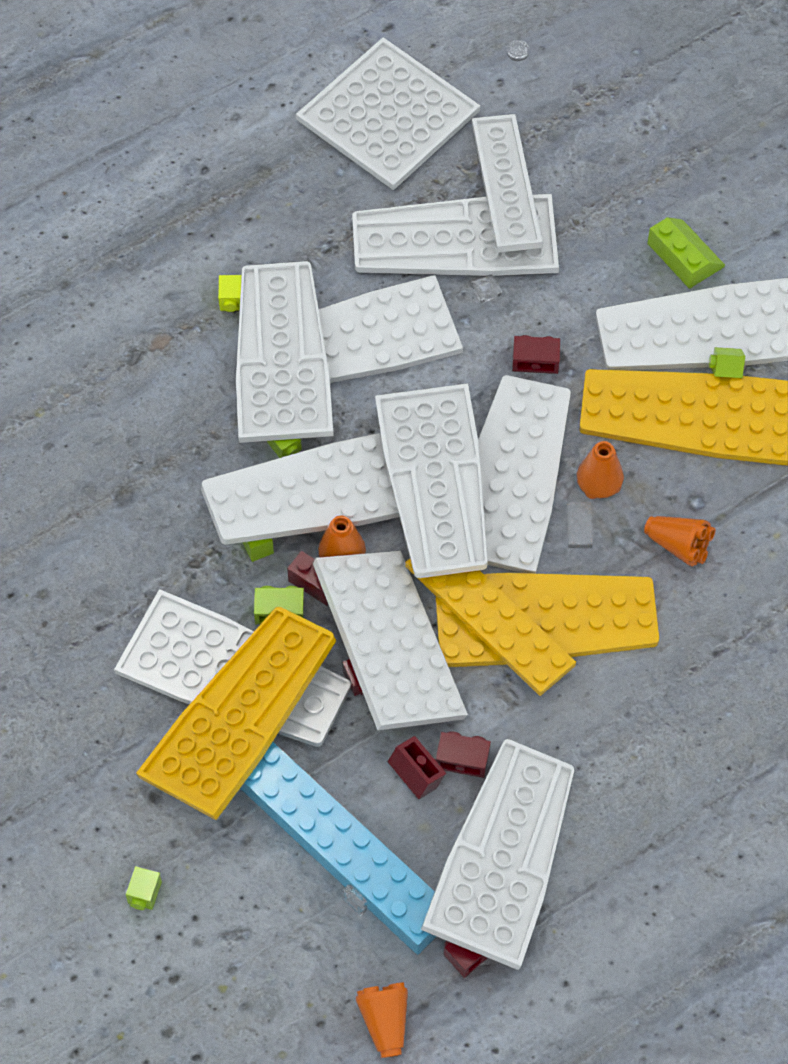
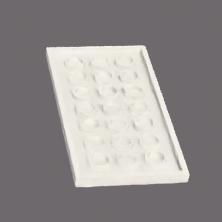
M401 551L316 558L313 566L377 730L464 720L468 715L410 572L405 567V560Z

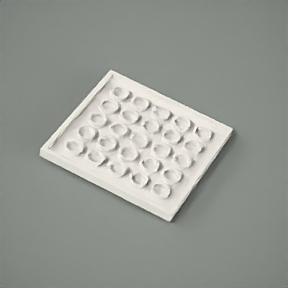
M383 37L296 113V120L394 190L480 112V105Z

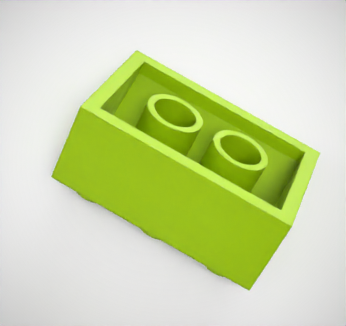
M667 217L649 229L647 244L689 289L725 267V264L683 219Z

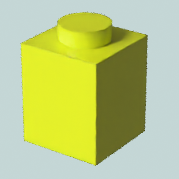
M219 275L218 299L220 311L234 312L240 310L242 275Z

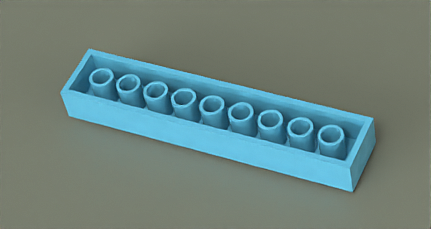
M272 742L261 761L240 789L414 953L419 955L437 937L421 930L435 891Z

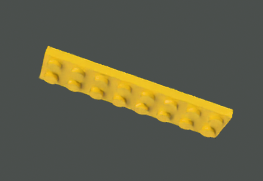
M409 559L405 562V567L414 574L411 560ZM480 570L418 578L539 696L544 694L576 666V661Z

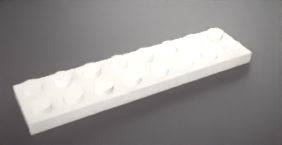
M515 114L472 118V128L497 253L542 248L541 232Z

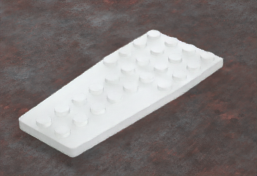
M552 194L533 195L543 242L542 248L497 253L486 197L355 211L352 214L355 270L359 273L477 276L559 273Z
M308 261L247 265L242 268L236 368L239 443L334 436L329 368L312 268Z
M435 275L368 292L319 309L330 383L397 371L463 353V346Z
M788 278L729 284L600 308L596 311V322L606 369L635 371L709 367L710 354L713 355L714 347L742 349L746 356L744 366L788 361Z
M509 375L502 377L478 439L489 566L520 573L536 574L552 513L571 394L568 388Z
M468 383L375 396L384 459L415 577L426 578L486 569L488 559L479 444Z
M380 433L330 443L203 480L201 486L202 494L220 541L225 545L325 531L332 519L340 515L349 518L354 526L399 517L384 459Z
M159 589L114 671L117 675L178 701L190 704L254 631L225 616ZM320 666L278 734L315 747L322 746L351 690L350 681Z
M510 739L504 740L445 862L421 930L514 969H520L544 900L574 774V767Z

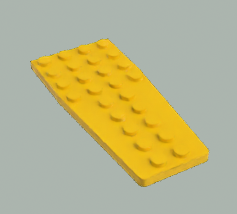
M589 369L585 372L579 431L582 434L714 458L788 466V381L743 376V378L716 377L712 373Z
M533 573L484 574L571 657L651 648L658 645L659 631L653 580L650 577ZM435 596L438 643L448 667L507 665Z
M276 607L182 712L136 772L137 776L212 819L217 820L261 761L336 643L334 634L282 607Z

